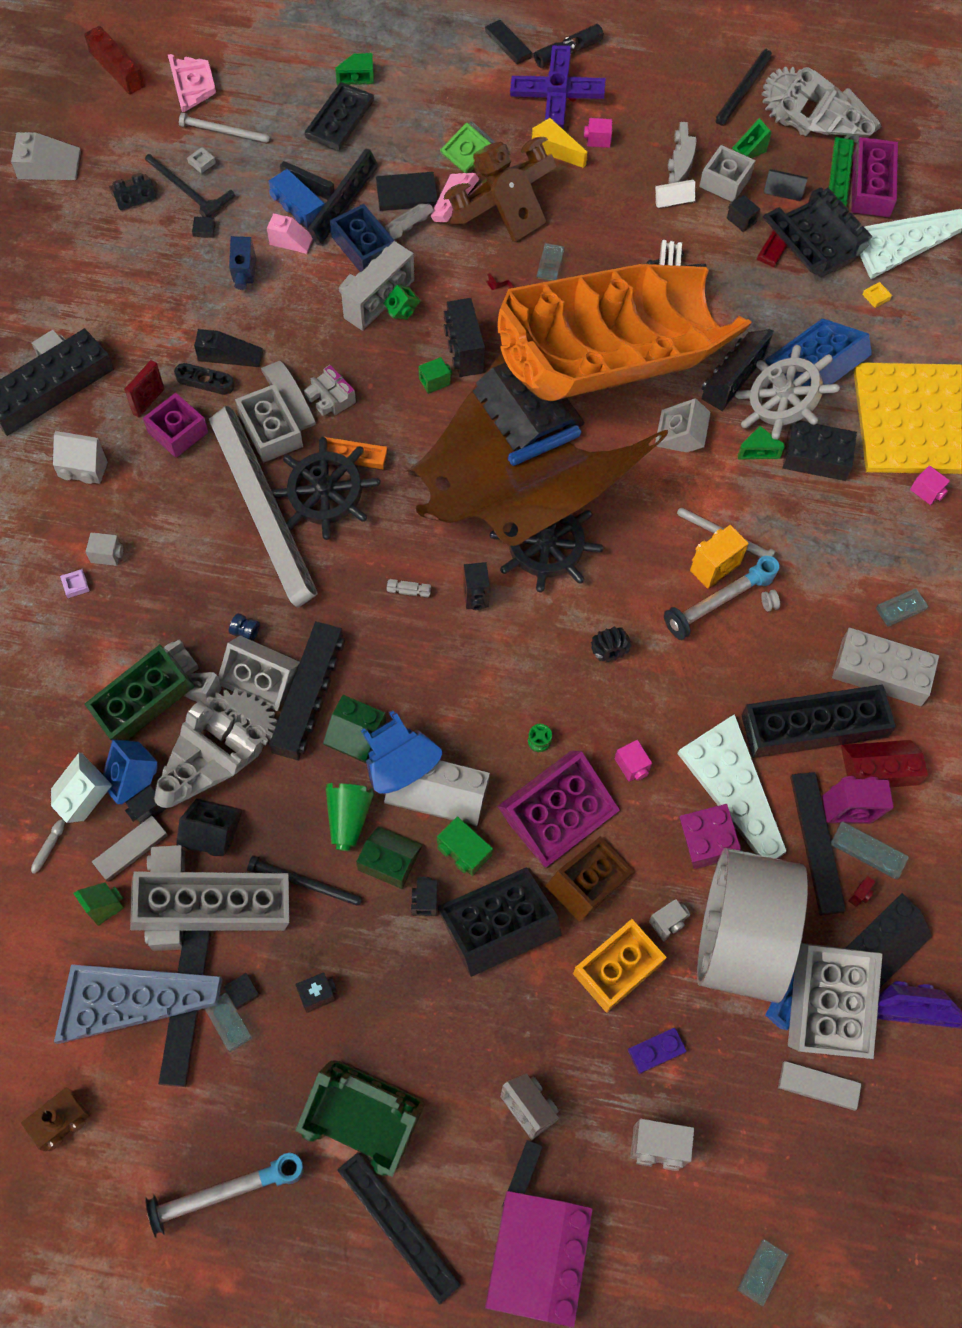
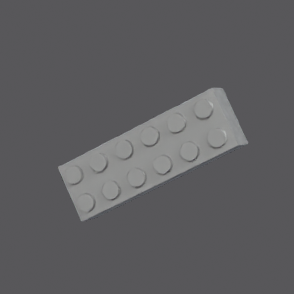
M133 873L130 930L284 931L289 924L288 873Z

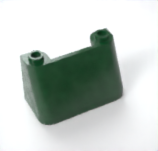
M331 1060L318 1072L295 1131L301 1133L302 1137L309 1141H316L324 1136L332 1138L372 1157L371 1164L376 1173L393 1177L425 1103L420 1098L350 1065Z

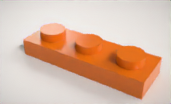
M325 437L327 439L328 452H336L348 457L358 446L364 448V453L356 460L354 465L384 469L388 452L387 447Z

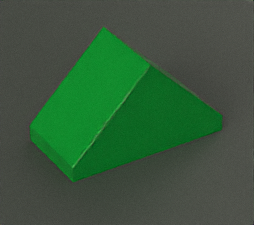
M759 118L732 149L751 159L767 152L772 131Z
M759 426L741 444L737 458L738 460L780 459L784 443L778 439H773L772 434Z

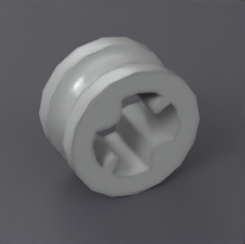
M770 590L769 593L762 592L761 600L764 609L767 612L771 611L772 608L775 610L779 609L780 600L776 590Z

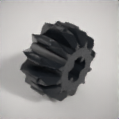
M613 626L611 629L606 628L604 631H599L598 635H594L591 648L599 661H616L618 658H623L624 654L630 652L631 641L629 635H627L622 627L616 628Z

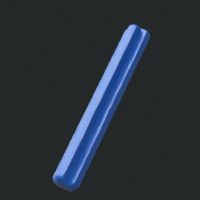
M577 425L571 426L510 453L508 461L512 466H515L578 438L581 430Z

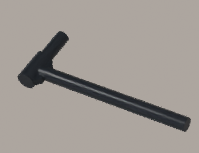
M147 154L145 157L149 164L200 205L199 212L202 217H210L220 210L222 205L235 197V193L229 190L218 199L206 201L151 154Z

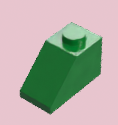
M354 53L335 67L336 84L338 85L340 82L348 85L374 84L373 54Z
M106 882L83 888L73 893L85 912L98 926L124 909L119 902L123 897L115 886L110 889Z

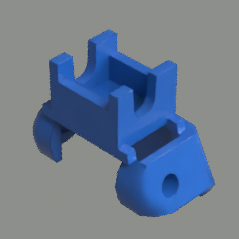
M393 710L389 712L393 720L370 734L365 728L360 730L372 749L368 753L369 759L366 760L371 785L378 793H391L410 785L428 773L442 756V749L419 730L412 731L410 728L406 729L398 714Z

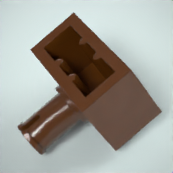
M65 1087L22 1121L21 1124L37 1148L46 1152L47 1150L52 1151L63 1142L62 1138L69 1132L74 1133L86 1124L85 1120L90 1115L74 1092Z

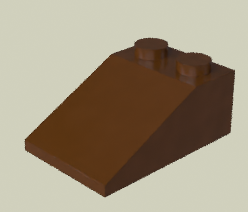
M600 836L560 868L545 887L581 922L634 873V870Z

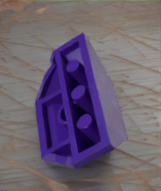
M893 982V984L879 994L877 1019L962 1028V1010L943 990L934 989L932 985L922 984L918 985V987H911L906 982Z

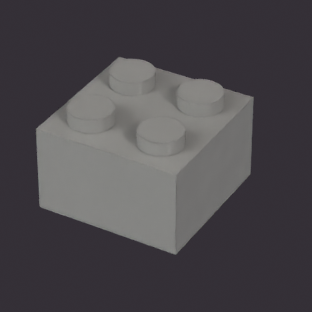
M720 145L703 169L699 187L732 202L734 199H737L750 180L755 160Z
M639 1119L633 1127L630 1158L637 1159L636 1164L652 1166L653 1164L661 1163L664 1169L679 1171V1168H683L691 1162L694 1128Z

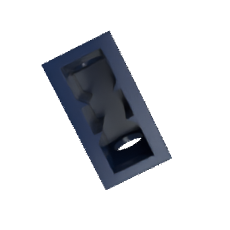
M231 236L230 273L235 283L234 287L238 290H245L247 283L252 284L254 282L256 254L252 238Z

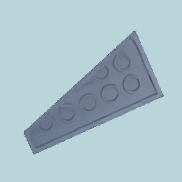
M71 965L54 1043L60 1044L218 1005L222 978L217 976Z

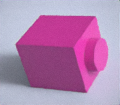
M589 118L588 126L584 127V138H587V147L610 148L612 119Z
M929 465L916 478L910 490L931 505L936 499L940 501L947 494L948 490L946 487L950 480Z
M638 740L618 749L614 758L628 782L634 779L639 781L649 774L652 765Z

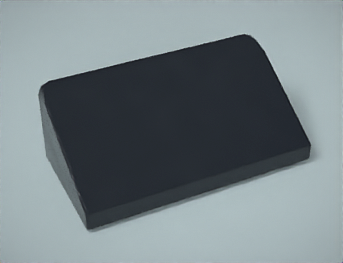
M769 169L764 193L801 201L808 177Z

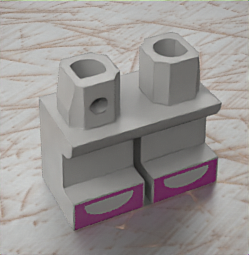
M331 365L324 368V373L318 378H310L311 385L304 390L305 397L309 402H313L317 398L321 400L316 403V408L322 416L331 411L337 415L356 403L355 390Z

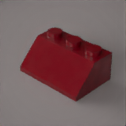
M911 740L841 746L847 777L854 776L856 779L878 777L879 780H889L891 788L920 785L928 776L924 755Z

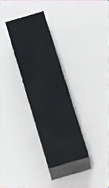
M529 1140L526 1141L509 1185V1192L525 1194L542 1146Z

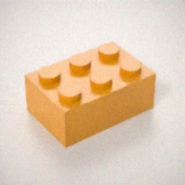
M631 919L578 964L574 969L573 975L603 1010L608 1013L657 970L667 957L635 921Z

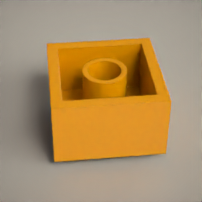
M731 525L724 530L720 528L713 534L710 540L707 542L704 540L696 547V554L692 559L693 563L690 571L709 589L741 565L749 543Z

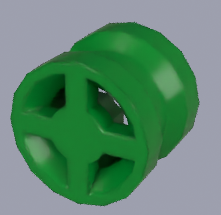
M544 724L532 726L528 734L530 749L535 752L546 751L551 744L552 731Z

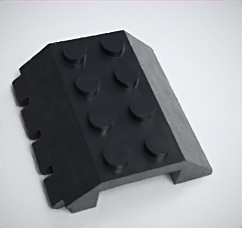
M822 187L811 192L809 201L805 205L788 213H785L779 207L763 216L765 221L807 269L820 277L853 262L869 246L868 242L872 238V235L864 226H861V223L852 213L847 214L849 210L839 199L836 200L837 196L829 188L823 191Z
M506 362L490 369L476 382L477 387L473 390L480 403L486 402L483 407L491 419L498 418L494 423L502 435L507 436L511 433L506 438V441L513 451L533 444L537 438L559 428L567 429L574 425L581 427L585 423L568 398L547 401L537 397L511 372Z

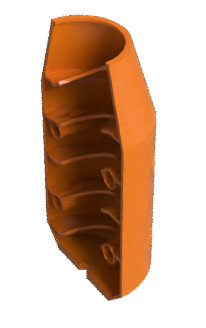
M637 264L508 289L499 311L498 333L501 335V351L511 372L537 397L547 401H555L692 368L744 333L752 322L749 319L746 320L738 316L731 324L720 327L714 321L708 310L705 298V283L709 272L707 267Z

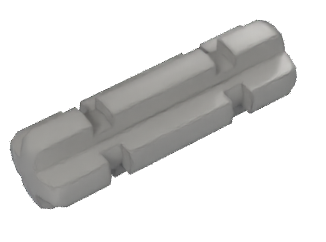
M390 579L387 583V592L396 593L398 591L399 594L412 596L420 594V597L428 598L431 594V585L422 584L421 586L419 583L407 581L398 583V580Z

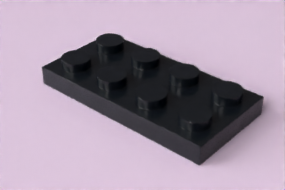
M340 82L305 130V138L339 151L373 103L374 94Z

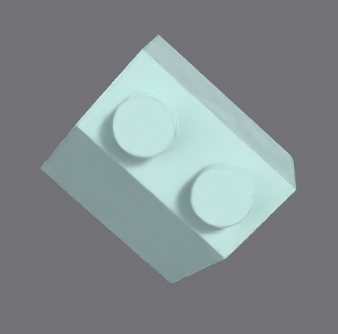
M78 753L51 788V806L66 823L84 821L112 784L83 753Z

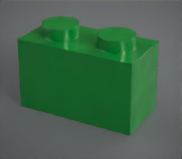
M458 816L437 836L438 850L446 857L450 855L456 861L455 865L463 873L468 872L473 876L492 857L493 848Z

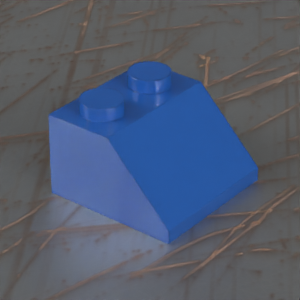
M112 740L103 776L112 784L107 791L117 804H123L151 784L153 775L157 771V761L140 742Z

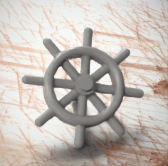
M795 345L791 358L780 360L770 366L763 360H759L756 365L760 369L761 374L756 378L751 390L737 391L735 394L737 399H750L751 406L755 411L741 422L742 428H748L760 418L764 422L774 425L771 436L776 440L780 437L783 425L795 423L804 417L810 424H817L818 418L812 411L819 403L822 394L837 393L840 390L838 384L823 385V380L819 373L820 370L832 362L833 357L828 354L817 363L812 364L808 360L799 358L801 347ZM796 372H803L802 375L794 380ZM811 378V386H801ZM771 383H773V388L766 389ZM799 395H806L802 401L798 398ZM772 397L769 401L762 405V398ZM779 403L777 412L770 411ZM788 404H792L794 406L793 408L787 410Z

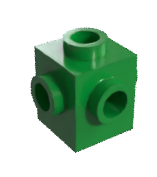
M397 284L388 294L383 304L388 309L390 316L395 319L407 320L420 303V299L410 287Z

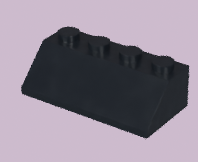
M771 329L748 332L743 339L739 338L735 344L734 351L727 353L722 366L718 365L713 372V377L704 382L701 388L703 390L701 399L723 411L736 392L741 389L755 371L757 362L766 357L774 331Z
M901 893L846 948L882 953L881 988L932 937V934L922 912Z

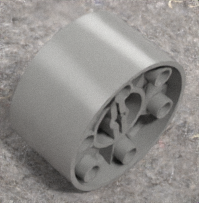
M730 848L723 849L712 879L701 930L697 962V982L699 986L774 1003L782 1001L793 976L805 922L808 880L807 871L803 864Z

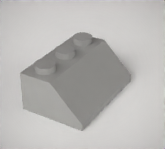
M238 636L227 644L218 679L222 687L231 691L237 690L240 695L247 691V697L255 694V701L263 699V705H270L271 709L279 711L287 698L300 662L247 638Z

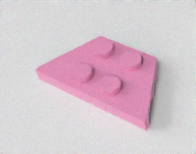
M168 55L182 112H186L216 93L208 60H195L190 57L180 60L175 59L174 55Z

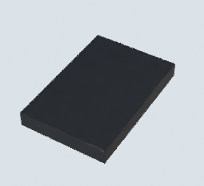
M434 172L376 176L380 211L414 208L418 204H430L433 207L438 201Z

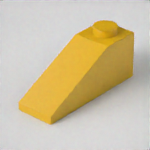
M551 118L532 128V139L540 136L548 139L542 143L547 155L552 154L556 159L582 168L586 166L587 151Z

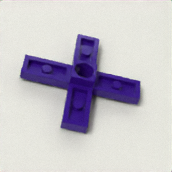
M552 45L548 77L512 76L510 96L547 97L545 120L551 118L564 130L566 99H604L606 78L569 77L571 46Z

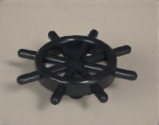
M321 437L319 439L318 453L309 455L300 462L290 455L283 457V461L293 468L288 478L287 488L273 489L271 491L274 498L288 497L296 511L286 522L289 530H292L304 518L309 522L322 524V537L324 540H329L331 538V523L342 520L350 513L361 522L367 520V515L356 507L361 498L362 488L379 486L381 480L379 478L361 479L354 463L364 453L363 447L358 446L348 457H345L336 452H328L327 439ZM328 465L339 466L329 476ZM346 471L351 476L350 481L337 482ZM303 477L312 483V485L299 486ZM350 489L347 498H344L337 492ZM313 494L304 504L299 501L298 495ZM321 499V511L312 510L313 506ZM333 499L339 506L330 509V500Z
M585 510L576 517L570 514L558 521L563 526L555 530L556 523L536 533L535 536L533 535L522 542L534 544L524 552L521 550L520 545H509L513 559L501 566V573L507 574L519 566L524 571L537 576L536 590L539 593L545 590L546 577H556L567 572L577 583H583L584 576L575 567L583 551L601 553L604 550L602 544L585 542L581 524L591 518L592 512ZM513 523L510 532L504 533L509 537L516 536L518 533L517 525ZM494 530L490 532L489 536L491 539L500 540ZM571 532L575 541L559 538ZM559 548L573 549V551L566 557ZM540 552L539 562L530 559L532 556ZM549 554H552L558 562L548 564Z

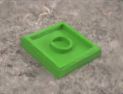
M466 122L441 148L440 152L463 173H470L475 168L473 154L491 143Z

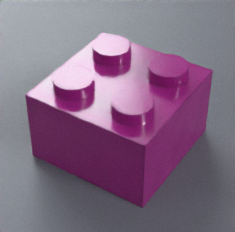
M174 393L143 417L148 434L175 458L208 433L205 418L177 393Z
M854 776L844 777L823 795L827 823L871 824L894 808L889 780H879L878 777L856 779Z
M727 804L679 816L693 869L717 864L724 848L741 851Z

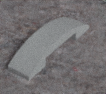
M277 361L261 368L269 385L275 384L299 430L302 431L316 425L298 385L281 361Z

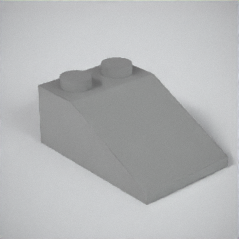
M16 132L11 163L17 179L76 180L81 150L79 147L39 133Z
M524 1074L506 1082L502 1087L500 1097L530 1139L533 1140L558 1120L559 1117L556 1114L559 1111L551 1099L546 1101L540 1093L543 1089L536 1078L532 1077L530 1079L527 1074Z

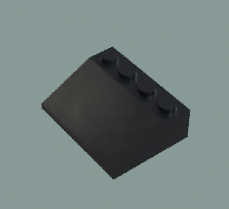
M527 867L438 906V911L470 977L562 935L558 915Z

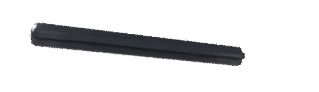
M764 49L716 116L715 122L717 124L724 125L770 60L771 50Z

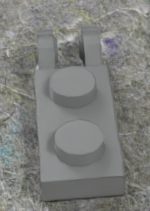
M418 204L391 221L384 228L393 239H397L402 236V232L412 229L413 224L426 220L428 218L427 215L434 212L430 204Z

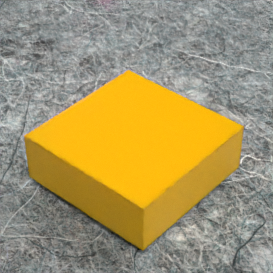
M880 282L865 289L862 294L874 308L890 301L892 298L891 293Z

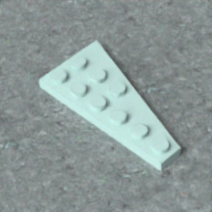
M962 209L864 226L872 235V238L868 242L869 246L860 254V257L870 279L962 232Z
M732 715L678 751L677 754L718 806L728 805L734 827L755 854L778 859L786 853V848L735 715Z

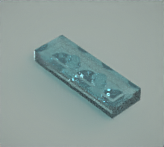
M844 822L840 823L831 841L832 846L896 880L900 877L909 856Z

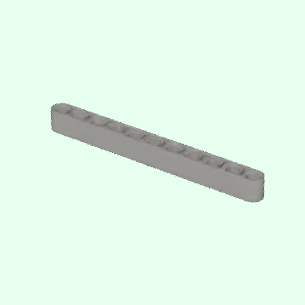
M226 405L209 418L210 424L291 603L299 608L317 595L316 587L236 413Z

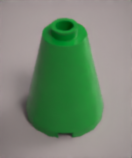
M333 783L326 784L325 790L331 844L336 845V850L350 851L351 847H356L374 796V789L371 788L366 792V786L339 783V788H332Z

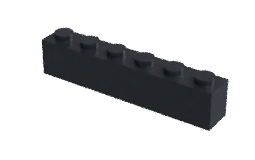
M315 621L269 743L271 753L298 761L301 753L305 754L308 746V740H306L308 733L313 732L316 724V719H314L316 711L320 712L323 705V692L328 691L331 678L329 676L331 670L335 671L338 658L336 656L338 651H342L344 648L345 638L342 634V628Z

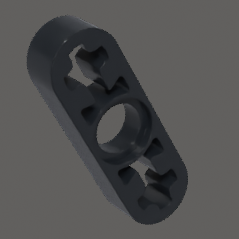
M181 363L174 369L176 380L182 385L222 395L229 394L234 389L233 378L228 373L188 363ZM201 376L210 377V379L206 382L199 381V378Z

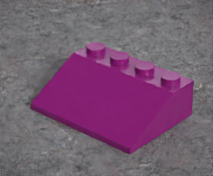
M582 751L568 752L497 806L511 828L545 868L620 811Z
M506 1191L485 1308L574 1327L592 1208Z

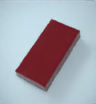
M774 230L756 259L772 267L776 266L787 247L786 243Z

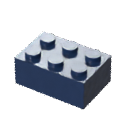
M365 204L330 220L333 240L359 272L367 268L369 263L376 259L385 247H389L395 241Z

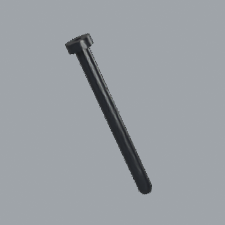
M252 855L248 863V872L288 873V881L290 883L356 906L362 902V898L358 895L261 862L258 856Z

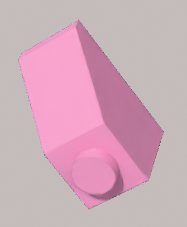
M273 213L267 227L269 244L307 254L313 242L310 233L293 218Z

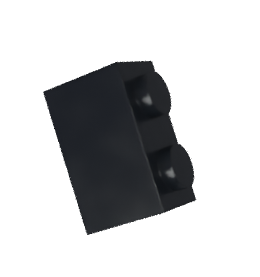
M195 799L179 819L176 845H181L187 850L207 852L212 856H224L232 844L242 809Z

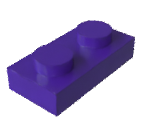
M675 1028L628 1049L639 1074L687 1052Z

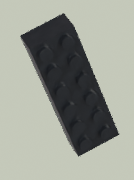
M84 328L0 379V429L6 436L12 434L113 371L114 368L109 354Z
M883 684L746 704L741 714L752 758L888 738L896 728Z

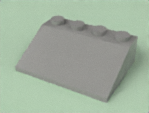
M801 943L794 972L788 1046L800 1052L874 1059L882 953Z

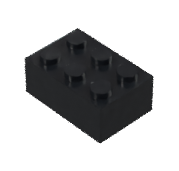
M472 299L447 301V310L443 312L445 323H447L444 324V333L450 339L448 340L449 352L454 355L452 357L453 368L458 370L459 377L483 374L485 346Z
M800 420L792 423L787 435L782 469L846 481L853 467L857 432L820 424L812 425L809 422Z

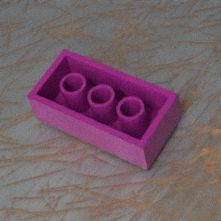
M859 137L853 154L852 213L884 217L891 216L897 201L898 142Z

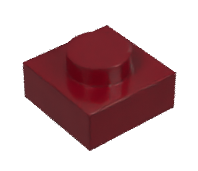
M866 876L848 902L855 907L862 901L867 903L874 893L871 888L876 881Z

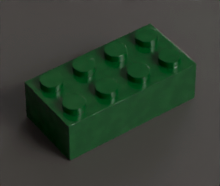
M159 644L84 705L110 740L127 741L193 689L195 685L171 653Z

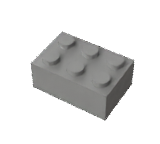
M275 384L235 399L238 415L263 463L303 447L301 432Z

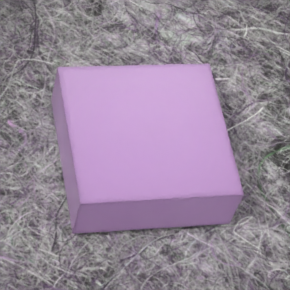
M82 569L60 576L67 598L90 591Z

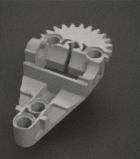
M784 67L783 72L779 68L776 74L773 72L770 75L771 78L768 77L766 79L768 84H764L763 88L766 91H763L762 96L767 98L762 102L769 105L765 110L772 111L769 116H775L776 123L779 121L784 126H794L798 129L800 135L806 136L810 131L825 135H845V139L850 138L855 143H858L859 137L869 138L875 132L874 122L844 93L815 70L803 68L795 73L794 67L790 71H788L787 67ZM808 98L813 102H819L809 118L801 113Z
M224 690L223 696L216 692L214 698L207 697V702L199 701L194 704L187 713L186 721L182 724L180 736L172 750L167 766L163 769L162 777L158 779L154 798L155 803L163 808L173 807L234 776L257 758L262 752L263 745H267L268 739L272 738L275 730L274 725L277 722V719H273L275 713L268 712L271 706H262L264 703L263 699L255 701V694L247 697V691L239 695L237 690L233 691V695ZM206 729L220 741L226 738L225 744L236 753L232 752L230 756L201 734V732Z

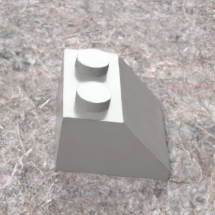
M696 398L663 409L657 433L668 430V434L657 447L682 452L703 448L705 446L711 412ZM661 436L656 437L655 443L661 438Z
M55 431L53 466L58 477L65 480H80L88 484H100L108 462L99 439Z

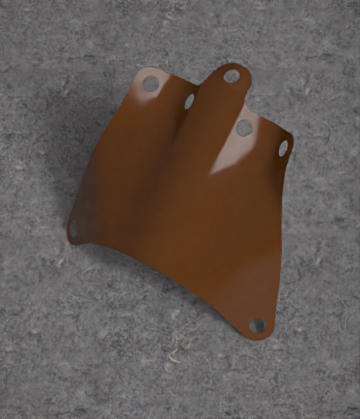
M502 352L487 372L493 367L505 363ZM476 384L436 444L419 462L404 472L414 471L421 477L429 489V503L416 506V512L421 517L427 518L424 515L427 513L438 518L436 521L454 523L468 517L477 516L484 519L492 527L503 543L516 546L578 511L601 495L667 436L668 430L660 431L633 445L610 451L588 452L576 448L570 442H567L512 466L508 461V457L514 451L506 441V438L511 433L507 436L502 435L494 423L498 418L492 420L483 407L486 402L480 403L473 393V390L477 387ZM557 429L553 432H550L544 436L537 438L535 442L542 440L548 436H551L555 433H558L560 431L559 429ZM661 436L655 444L649 446V443L654 438ZM438 477L448 479L450 486L447 490L442 491L436 487L435 481ZM513 522L517 525L518 533L516 536L509 537L504 533L503 526L505 523Z

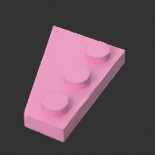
M476 173L450 174L433 209L434 212L430 216L434 222H447L452 216L453 208L449 199L444 200L447 190L457 184L468 183L471 185V187L465 190L468 195L479 180Z

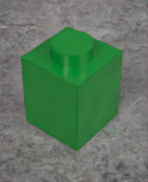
M441 357L418 366L419 380L428 394L450 385L452 370L449 364H445Z

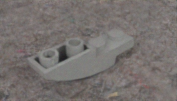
M680 122L679 130H675L674 142H678V144H676L675 151H673L672 159L668 161V171H671L669 174V184L686 181L690 174L696 147V137H688V122Z

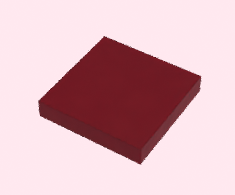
M150 360L124 389L132 414L138 418L165 389L158 365L153 360Z

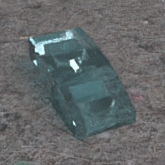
M544 244L537 279L557 280L564 246Z

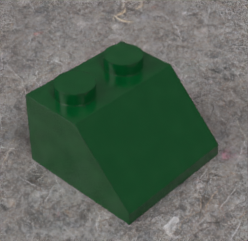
M342 695L332 713L323 745L366 763V760L369 758L368 753L372 749L360 730L365 728L370 734L387 724L385 712Z
M378 826L362 848L356 861L357 869L360 872L403 889L420 853L422 844Z

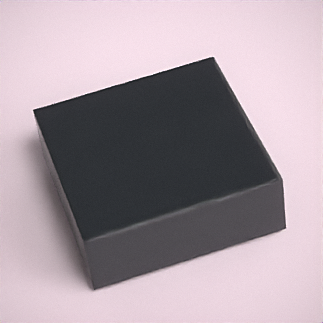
M194 217L193 237L213 238L214 217Z
M246 973L224 986L237 1010L259 997L258 992Z

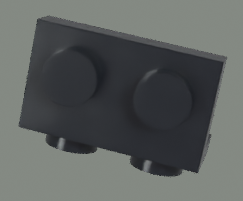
M134 174L131 176L132 179L126 181L124 179L116 180L113 182V185L109 186L119 210L156 199L151 180L146 174Z

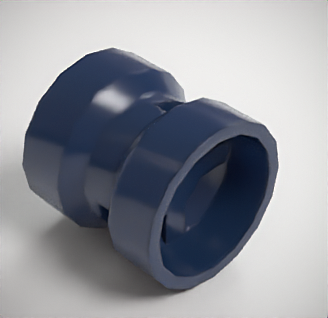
M237 613L230 623L229 634L236 637L242 636L254 641L259 632L260 622L254 619L248 620L246 616Z

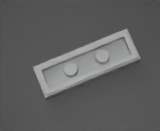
M150 816L94 859L92 863L105 880L109 882L168 835L154 817Z
M784 1061L778 1088L855 1111L858 1107L861 1083Z

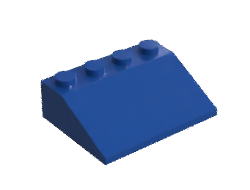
M822 318L765 359V361L770 366L780 360L791 358L795 345L801 347L799 358L808 360L812 364L817 363L829 354L833 357L832 362L820 370L819 373L822 377L823 385L834 384V382L872 355L869 333ZM796 372L794 380L802 375L803 372ZM811 378L801 386H811Z

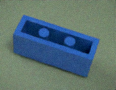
M288 169L269 180V193L273 200H277L286 212H290L299 224L308 228L323 208L324 203Z

